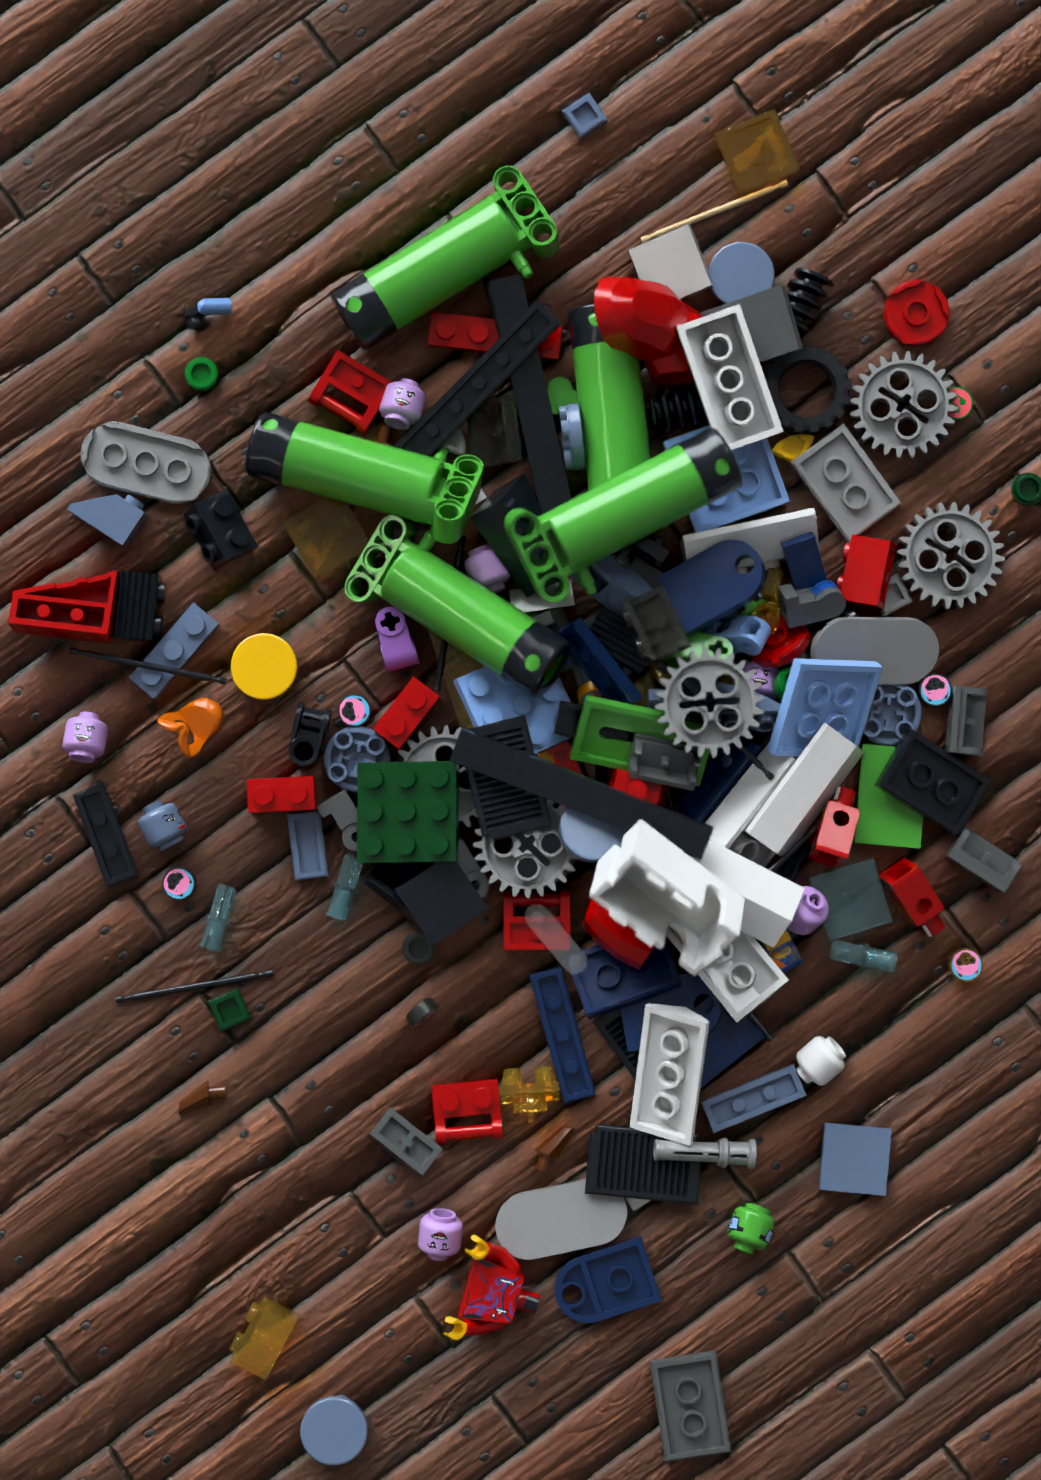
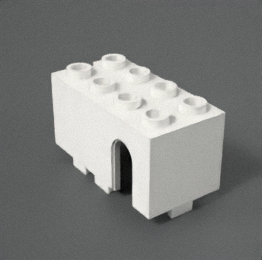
M642 819L624 835L621 848L615 844L598 860L589 896L607 909L609 916L622 926L628 925L636 931L635 936L650 947L654 945L661 950L664 947L667 928H673L683 941L679 965L693 976H696L739 936L745 898Z

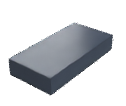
M313 811L287 815L295 881L328 877L320 812Z

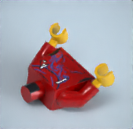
M477 1235L471 1236V1239L478 1243L477 1247L474 1250L465 1248V1252L474 1259L458 1312V1318H462V1320L450 1316L445 1318V1322L454 1324V1329L450 1333H443V1335L454 1340H459L463 1336L483 1335L503 1329L506 1323H512L516 1309L535 1314L540 1294L522 1289L525 1274L521 1272V1265L504 1247L485 1242Z

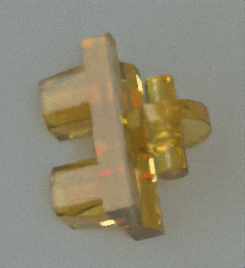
M551 1066L534 1068L535 1083L522 1084L521 1069H504L502 1085H499L500 1104L514 1103V1114L527 1113L528 1122H535L534 1112L547 1111V1101L560 1100L559 1082H555Z

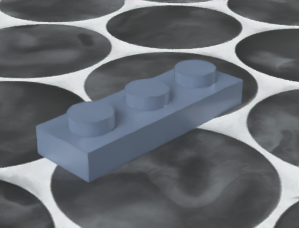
M193 602L143 662L182 669L220 624ZM137 667L129 678L156 700L176 675Z
M790 1064L701 1101L713 1133H716L807 1095L794 1064Z

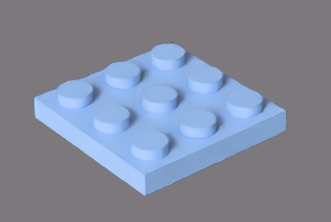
M710 425L663 441L662 444L665 451L709 429ZM767 438L731 450L740 468L743 485L688 514L694 533L720 528L790 502Z
M794 659L767 750L773 756H800L824 722L859 747L883 666L876 661Z
M482 667L453 681L474 727L525 715L535 754L571 738L553 734L560 701L570 702L559 677L551 688L538 698L531 697L487 667Z

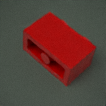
M852 534L851 542L846 543L843 551V562H846L844 575H840L837 581V587L844 595L846 604L884 611L897 546L892 541Z
M413 676L374 726L373 730L396 748L402 750L407 740L413 736L441 698Z
M315 776L246 779L248 813L318 810Z

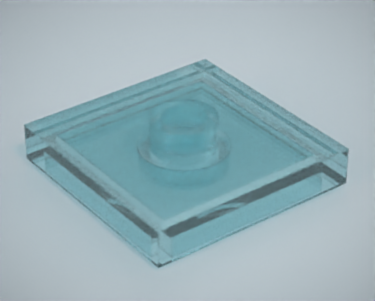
M873 858L809 877L811 887L819 890L829 904V914L823 922L828 941L893 922Z

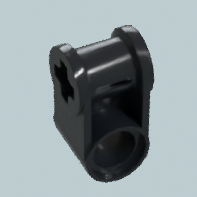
M299 702L289 745L290 759L298 767L310 768L318 762L324 738L327 736L331 721V709L321 711L306 707L305 703ZM306 718H308V719H313V720H317V721H320V722H314V721L306 720ZM302 744H309L313 747V755L307 761H300L296 758V749Z

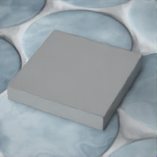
M690 224L681 226L629 250L640 280L667 285L681 300L714 286Z

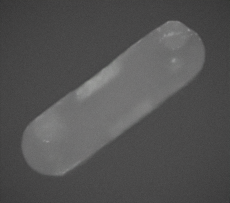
M530 905L525 911V921L566 971L574 974L583 971L587 965L585 953L544 905Z

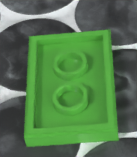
M861 744V750L864 751V754L860 758L856 808L860 810L853 843L921 849L923 816L875 786L896 747Z

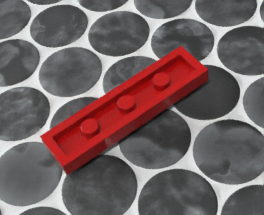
M438 312L431 313L428 347L486 353L499 339L494 319ZM559 327L538 348L541 360L559 361L562 327Z

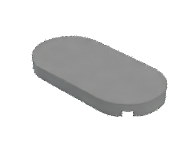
M107 422L101 424L95 430L93 429L85 437L81 447V460L91 479L101 486L181 505L198 499L206 491L211 480L212 469L210 460L198 444L191 440L122 422Z
M839 617L826 623L827 626L817 632L813 638L810 651L811 659L876 661L883 666L878 684H912L926 677L934 668L939 655V643L935 632L927 624L915 618Z
M586 1179L520 1192L511 1196L501 1206L495 1222L496 1235L501 1246L506 1248L512 1256L524 1260H533L600 1246L615 1239L623 1230L627 1219L624 1197L585 1194Z

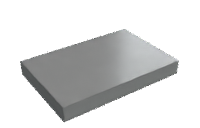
M844 423L789 463L848 543L851 541L852 534L860 535L902 504Z

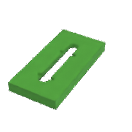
M586 695L572 743L570 759L628 771L627 759L632 742L612 737L605 738V736L599 733L601 728L610 727L675 740L677 735L675 733L664 735L669 724L658 723L657 721L665 715L664 711ZM685 716L684 723L688 729L696 731L703 727L704 720ZM705 749L701 757L700 768L696 769V786L699 787L710 753L709 749Z

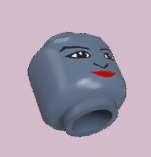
M158 800L143 808L145 815L138 820V826L150 847H159L163 851L184 840L183 834L187 831V825L174 803L163 805L161 800Z

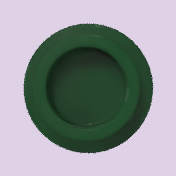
M1023 473L1017 476L1011 485V494L1014 500L1023 506H1031L1041 500V478L1033 473Z

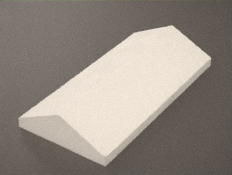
M824 722L745 831L776 854L782 856L801 839L821 812L823 806L833 796L837 787L841 785L864 754V751Z
M709 839L701 860L690 857L745 898L740 931L774 948L791 923L805 888Z
M668 927L666 936L681 953L682 938L673 928ZM741 931L739 936L715 960L698 973L737 1023L763 1004L789 981L759 942Z
M652 1003L645 1005L630 1127L691 1146L693 1144L709 1021L687 1007Z

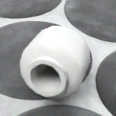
M817 1036L796 1053V1059L799 1064L796 1071L807 1084L813 1081L820 1086L826 1085L844 1070L845 1063L843 1059L846 1057V1054L832 1037L824 1038Z

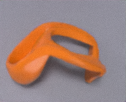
M199 698L177 712L163 714L158 718L157 722L166 731L177 732L179 734L178 744L182 753L188 758H193L200 753L204 743L220 729L224 715L222 707L217 702L209 698ZM189 730L194 738V742L190 745L188 742Z

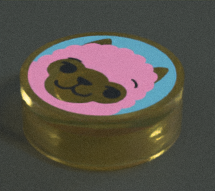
M961 948L950 956L948 962L949 971L957 980L970 982L977 979L982 973L983 960L976 951Z

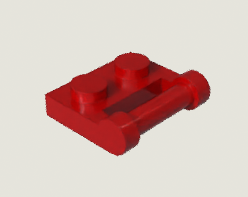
M337 350L310 394L308 402L315 407L318 405L322 406L355 426L356 431L365 436L379 412L385 389L392 382ZM331 385L368 407L364 415L362 416L327 395L328 387Z
M560 889V893H544V896H540L538 893H531L530 898H526L525 893H518L516 897H513L512 890L503 891L504 950H570V889ZM514 906H560V916H514Z
M498 1078L431 1085L437 1145H447V1141L493 1137V1140L503 1139ZM491 1114L492 1123L446 1128L445 1118Z

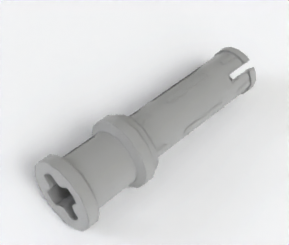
M727 1138L718 1139L717 1142L693 1141L691 1146L671 1140H654V1161L716 1162L717 1166L721 1168H726L727 1165H747L748 1169H754L756 1164L757 1150L755 1139H749L748 1142L728 1141Z

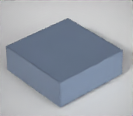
M587 93L562 110L563 116L580 140L608 121L590 93Z

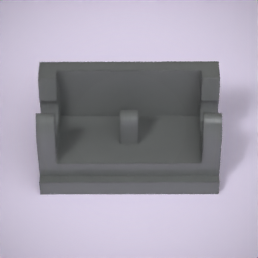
M962 686L952 687L945 751L948 753L982 756L987 689Z
M635 732L627 759L628 776L633 779L694 791L696 786V769L700 768L701 757H698L697 747L694 746L688 753H685V742L674 746V740Z
M966 826L960 836L955 838L944 855L945 858L999 893L1006 892L1021 867L1018 860L989 843Z
M391 1107L367 1136L418 1178L423 1176L443 1150Z

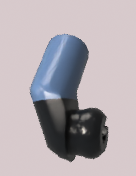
M205 298L200 300L185 313L187 327L190 330H200L205 325L203 318L208 315L231 314L230 298Z

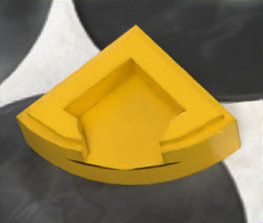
M809 434L788 436L774 446L772 453L790 463L810 448L815 436Z

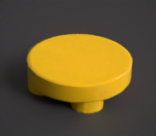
M261 633L246 638L237 646L231 659V674L235 684L243 693L255 699L270 700L279 698L291 688L297 676L298 663L296 654L286 641L273 634Z

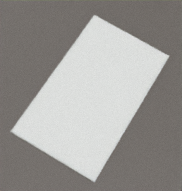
M569 581L570 589L567 597L556 603L545 600L538 593L527 598L520 588L509 590L511 604L524 613L575 605L571 581ZM559 582L547 587L545 592H554Z

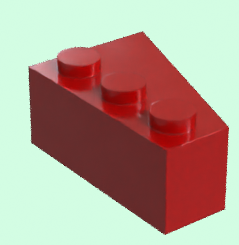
M115 570L107 572L105 575L90 578L85 576L76 578L75 581L60 584L50 583L15 590L12 594L8 624L14 633L113 644L112 631L119 573Z

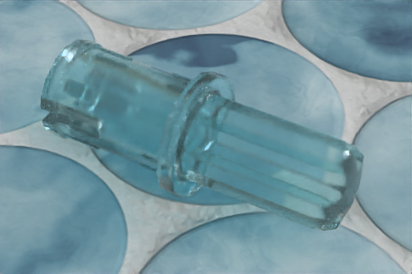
M346 853L337 882L332 884L335 889L328 912L326 913L327 916L347 921L353 894L358 892V889L355 888L362 864L357 863V855Z
M225 884L217 886L211 911L206 913L205 916L208 920L200 947L217 952L221 951L227 924H231L232 921L229 919L236 894V889L232 886Z
M834 940L829 952L831 959L857 964L860 969H864L866 966L893 973L897 962V952L871 948L868 943H864L862 946Z

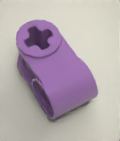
M394 607L381 609L376 616L375 623L387 672L420 664L414 641L409 633L403 613ZM391 613L393 617L400 618V622L395 624L396 630L390 631L388 627H382L381 622L386 620L385 614Z

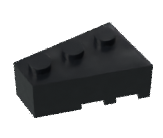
M523 473L494 490L470 518L524 595L529 598L537 592L504 526L505 517L511 510L516 508H524L536 515V517L543 515ZM521 517L515 523L517 533L521 534L527 531L530 524L528 517ZM537 547L531 551V563H538L543 559L544 550L542 547ZM549 578L545 583L544 589L557 583L558 578Z

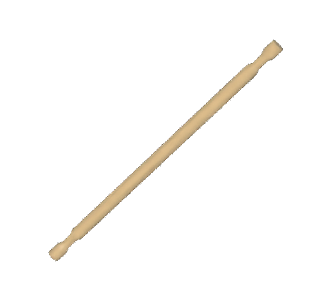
M784 180L777 185L766 187L660 229L651 235L640 237V240L643 244L650 239L659 237L686 224L691 225L772 193L776 189L787 187L788 182Z

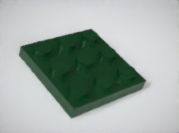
M452 761L358 763L357 863L459 862V764Z

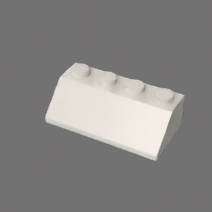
M740 304L676 326L710 428L713 427L720 432L731 450L784 432Z
M815 508L683 535L679 542L683 562L719 542L738 540L750 545L760 555L765 565V571L779 568L780 562L785 561L780 542L812 531L819 549ZM751 558L743 559L738 565V572L740 574H747V569L754 567V560Z
M769 743L758 755L757 759L775 777L770 781L760 769L752 764L706 822V824L714 827L710 840L763 867H766L776 853L748 834L745 829L796 761L792 756H773L767 750Z

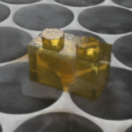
M265 1296L260 1304L253 1302L244 1319L250 1322L245 1334L238 1332L229 1349L234 1352L230 1362L266 1380L299 1314Z

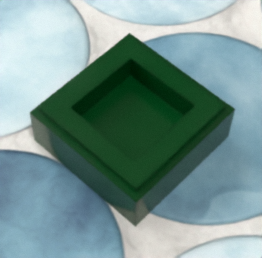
M239 988L207 1001L220 1032L252 1018Z

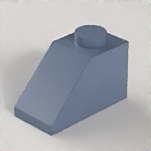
M115 494L71 503L67 508L71 513L126 549L148 518V515L142 511L145 505L129 494L125 499Z

